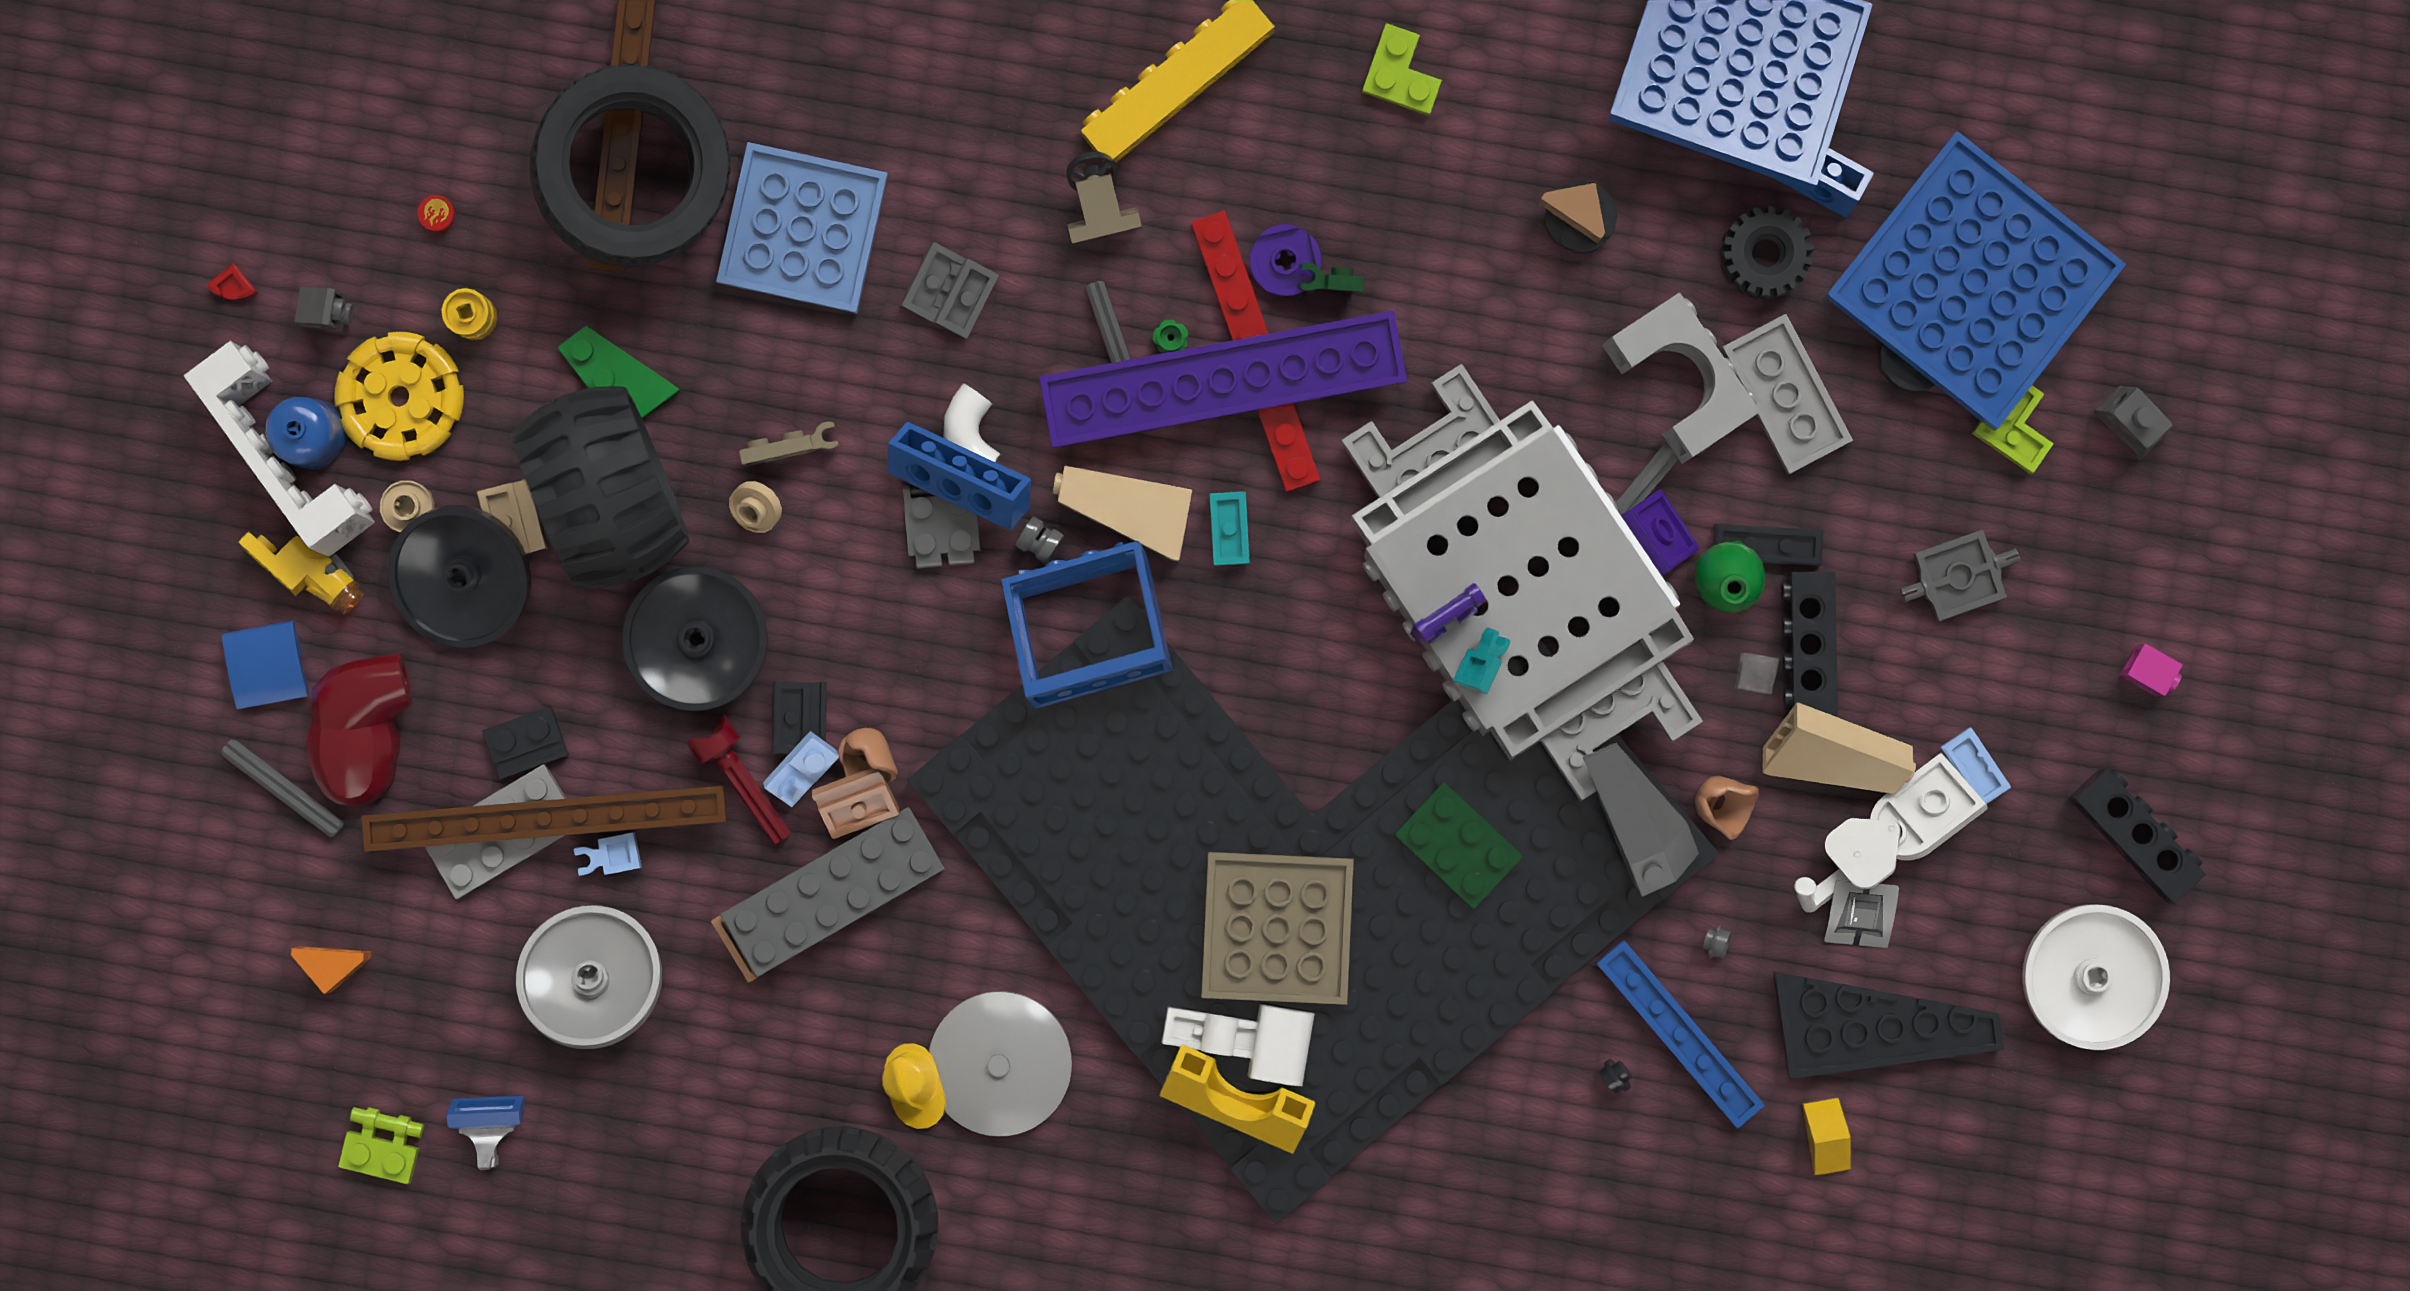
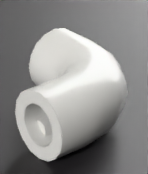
M963 383L952 398L944 416L943 438L994 462L1001 455L986 444L979 434V424L992 403Z

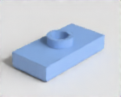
M1967 728L1939 747L1946 759L1986 804L2011 788L1972 728Z

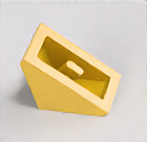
M1839 1098L1802 1103L1814 1175L1850 1170L1851 1137Z

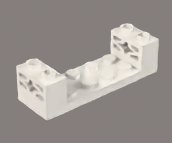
M229 341L186 373L184 377L308 548L330 557L375 523L369 515V512L373 509L362 494L358 493L356 495L351 488L346 490L334 484L314 500L306 491L300 492L296 488L293 481L297 478L292 470L284 462L280 464L272 455L274 452L269 447L266 436L264 434L259 436L251 426L255 423L254 418L244 406H240L272 382L265 372L269 369V366L258 352L253 353L246 345L240 347Z

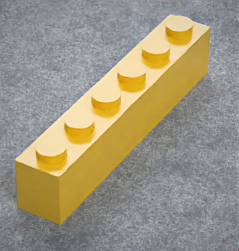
M1229 0L1220 9L1223 12L1222 15L1213 22L1210 19L1202 22L1193 31L1195 37L1185 45L1182 41L1174 45L1165 54L1168 59L1160 66L1156 67L1155 64H1152L1138 76L1140 82L1129 90L1127 87L1119 90L1110 99L1112 105L1101 113L1097 109L1082 122L1085 126L1081 130L1082 137L1095 152L1105 153L1117 163L1273 35L1274 25L1253 0Z

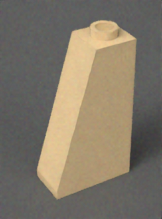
M1064 466L1063 474L1056 473L1053 494L1059 495V504L1134 542L1139 541L1142 546L1171 561L1179 562L1192 489Z
M1798 702L1763 746V773L1771 776L1896 794L1905 782L1908 783L1913 778L1916 764L1913 762V746Z

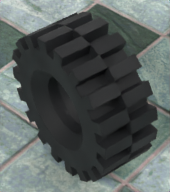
M1768 206L1765 209H1761V207L1754 208L1750 212L1741 215L1725 233L1722 239L1723 245L1719 253L1723 261L1720 265L1722 271L1725 270L1728 275L1727 281L1730 284L1734 283L1738 287L1736 290L1741 294L1746 292L1750 294V298L1758 299L1759 297H1764L1765 300L1773 299L1777 296L1781 297L1798 286L1807 276L1808 268L1812 266L1813 262L1811 252L1814 250L1813 242H1809L1808 237L1811 234L1808 228L1804 230L1801 226L1803 221L1798 216L1796 218L1790 216L1791 211L1784 208L1779 211L1776 210V206ZM1770 240L1778 246L1780 256L1774 266L1762 267L1754 261L1752 250L1757 242Z

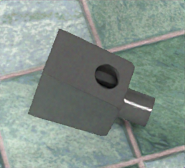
M2119 386L2093 410L2139 460L2167 436L2173 426L2171 421L2137 387Z

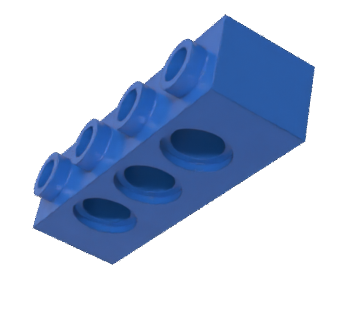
M1828 148L1818 184L1813 192L1781 180L1778 181L1847 218L1860 200L1874 173Z
M908 421L888 443L887 473L1011 531L1029 509L1031 478Z

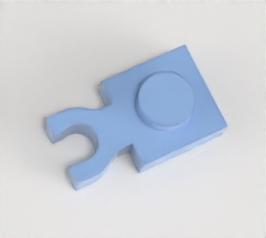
M635 832L598 839L599 849L590 847L574 849L575 856L587 854L591 860L588 867L578 869L579 875L590 874L599 866H603L604 875L642 868Z

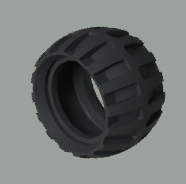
M594 387L567 393L533 411L511 432L515 453L536 510L561 565L576 588H605L642 578L669 562L690 542L684 520L665 470L643 419L626 387Z
M834 1126L815 1129L803 1133L779 1147L755 1174L743 1202L740 1223L741 1243L750 1272L764 1291H914L926 1274L936 1248L938 1238L936 1200L929 1181L918 1163L892 1140L875 1132L857 1127ZM847 1168L867 1175L887 1193L897 1214L898 1240L890 1261L869 1277L850 1282L822 1279L803 1268L788 1249L782 1227L785 1200L799 1179L820 1169Z

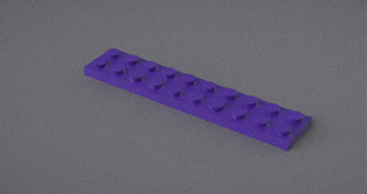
M1394 310L1039 376L1052 448L1407 383Z

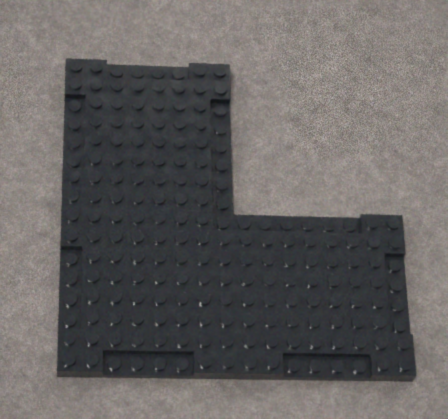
M1128 595L1038 671L1039 679L1154 648L1148 618ZM1539 640V652L1546 657L1554 656L1545 644ZM1168 642L1167 646L1173 671L1037 709H1034L1027 700L1022 684L907 779L1162 1086L1180 1049L1179 1046L1161 1043L1167 1007L1256 1022L1260 1004L1315 1014L1302 1086L1250 1078L1248 1076L1250 1058L1219 1055L1197 1050L1215 1058L1217 1070L1222 1078L1238 1090L1250 1094L1265 1095L1284 1088L1316 1102L1306 1130L1293 1154L1178 1104L1275 1224L1279 1223L1332 1178L1331 1176L1441 1084L1444 1085L1554 993L1553 991L1626 929L1662 899L1665 900L1719 854L1678 803L1668 795L1617 734L1594 749L1593 752L1617 743L1674 809L1685 819L1699 852L1676 882L1642 896L1629 876L1597 793L1595 792L1583 801H1580L1541 742H1538L1510 761L1491 731L1482 736L1479 730L1473 732L1462 716V713L1466 712L1459 700L1448 702L1312 816ZM1514 656L1509 659L1507 668L1512 675L1523 676L1528 671V663L1523 657ZM1442 782H1445L1523 855L1522 859L1475 909L1471 908L1394 835ZM1208 852L1354 859L1347 1005L1202 998Z

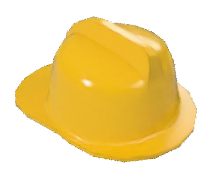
M915 1043L903 1044L895 1048L887 1057L882 1075L884 1090L890 1097L898 1118L906 1125L916 1129L929 1128L937 1124L943 1116L946 1107L945 1093L934 1058L925 1047Z

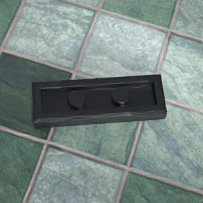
M1714 524L1713 546L1724 542L1740 541L1753 549L1761 558L1762 563L1821 566L1823 530Z

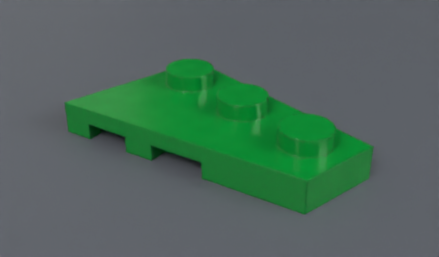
M587 326L558 347L588 388L604 386L626 387L642 419H645L681 391Z

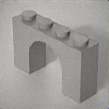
M1679 292L1611 337L1602 346L1621 374H1624L1649 356L1661 351L1681 353L1697 365L1704 381V395L1701 404L1693 414L1662 434L1683 464L1758 414L1760 410L1756 406L1757 400L1754 394L1748 388L1745 389L1737 378V371L1733 363L1729 359L1724 358L1716 347L1717 341L1712 332L1704 328L1696 317L1697 312L1694 305L1688 299L1683 298Z

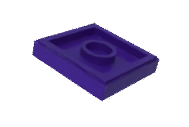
M1661 489L1621 515L1661 576L1699 550L1698 544Z

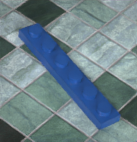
M1625 940L1619 942L1596 962L1599 968L1737 1129L1765 1106Z

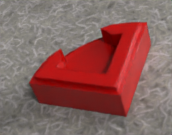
M234 263L205 285L214 294L228 300H244L258 294V291Z

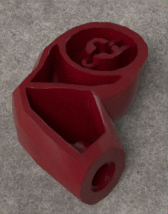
M401 653L356 660L331 668L312 688V725L307 738L308 763L315 781L324 795L338 805L350 807L370 805L383 797L394 782L397 759L400 753V736L394 719L412 705L410 679Z

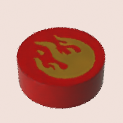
M432 195L420 203L418 218L420 223L428 230L444 232L453 225L456 211L453 204L445 197Z

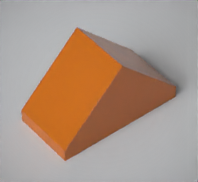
M299 946L292 948L291 956L324 994L333 992L371 959V951Z

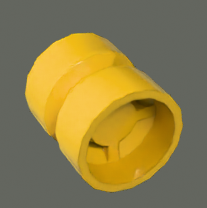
M468 288L457 289L448 295L442 306V318L446 326L463 338L470 340L483 339L490 335L496 326L498 319L496 308L489 299L475 290Z

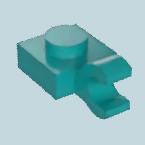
M1486 628L1482 633L1477 650L1468 648L1453 681L1461 687L1487 694L1502 664V661L1497 656L1503 655L1508 650L1510 640L1499 636L1500 632L1498 630Z

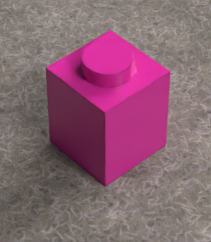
M2146 643L2136 644L2119 676L2156 697L2166 696L2167 692L2171 694L2178 686L2182 678L2179 671L2183 665Z

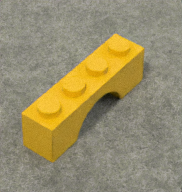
M1181 1044L1159 1095L1292 1154L1306 1130L1316 1103L1284 1088L1265 1095L1250 1094L1238 1090L1222 1078L1217 1070L1215 1058Z

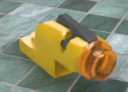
M248 532L239 541L241 547L295 596L307 585L306 590L325 601L334 611L339 609L343 614H346L356 606L364 595L359 589L360 584L354 581L353 575L336 553L328 557L308 548L299 536L292 538L276 555L273 553L277 548L263 535L256 539Z

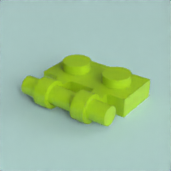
M354 1107L350 1115V1121L363 1124L362 1133L347 1132L338 1167L410 1184L420 1148L406 1145L408 1135L421 1138L424 1124L412 1122L411 1117L403 1115L396 1118L380 1114L379 1109L368 1107L367 1110ZM380 1128L394 1132L393 1141L375 1137L376 1129Z

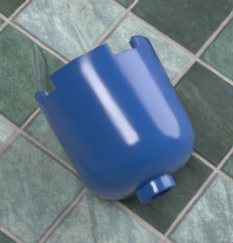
M295 396L283 400L272 409L266 421L265 434L269 447L278 458L300 469L318 470L331 465L332 461L338 457L340 451L345 447L347 434L340 421L342 417L333 406L310 397ZM295 431L297 435H292L290 432Z

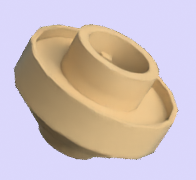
M399 481L390 485L384 491L380 500V513L384 522L391 529L401 532L421 514L434 509V500L431 493L423 485L414 481Z
M755 481L745 482L735 489L729 499V508L732 516L746 530L755 533H765L771 530L781 518L782 507L775 493L764 484Z

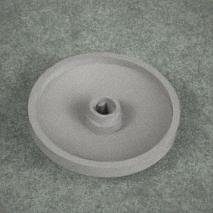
M604 906L575 907L548 919L528 939L519 957L516 971V989L519 1002L531 1023L550 1040L576 1049L606 1047L630 1036L650 1016L657 1003L662 986L660 956L648 932L629 915Z
M1007 991L987 992L973 996L960 1003L942 1020L933 1036L929 1049L936 1063L945 1093V1112L963 1127L984 1135L1010 1136L1036 1127L1056 1110L1067 1091L1071 1078V1048L1062 1025L1053 1013L1041 1003L1019 993Z

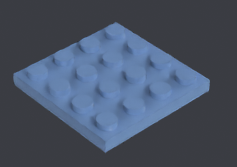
M747 142L716 282L858 314L888 173Z

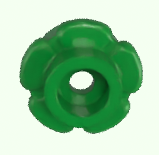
M1174 320L1161 322L1160 327L1155 329L1153 333V341L1158 345V350L1161 353L1184 350L1187 346L1186 337H1188V331L1183 324H1177ZM1169 334L1174 335L1173 341L1167 339Z

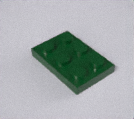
M1442 782L1394 833L1400 841L1473 909L1523 857L1445 782Z

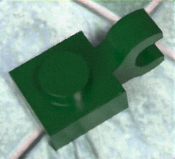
M1299 264V269L1309 270L1312 273V279L1309 283H1298L1297 287L1299 289L1307 291L1318 288L1363 291L1364 277L1353 275L1352 268L1332 267L1331 274H1323L1315 264Z

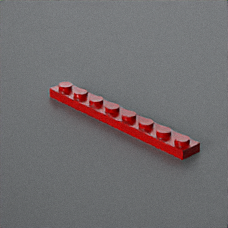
M1225 210L1192 221L1193 231L1232 340L1269 334ZM1294 404L1257 410L1286 492L1320 481Z

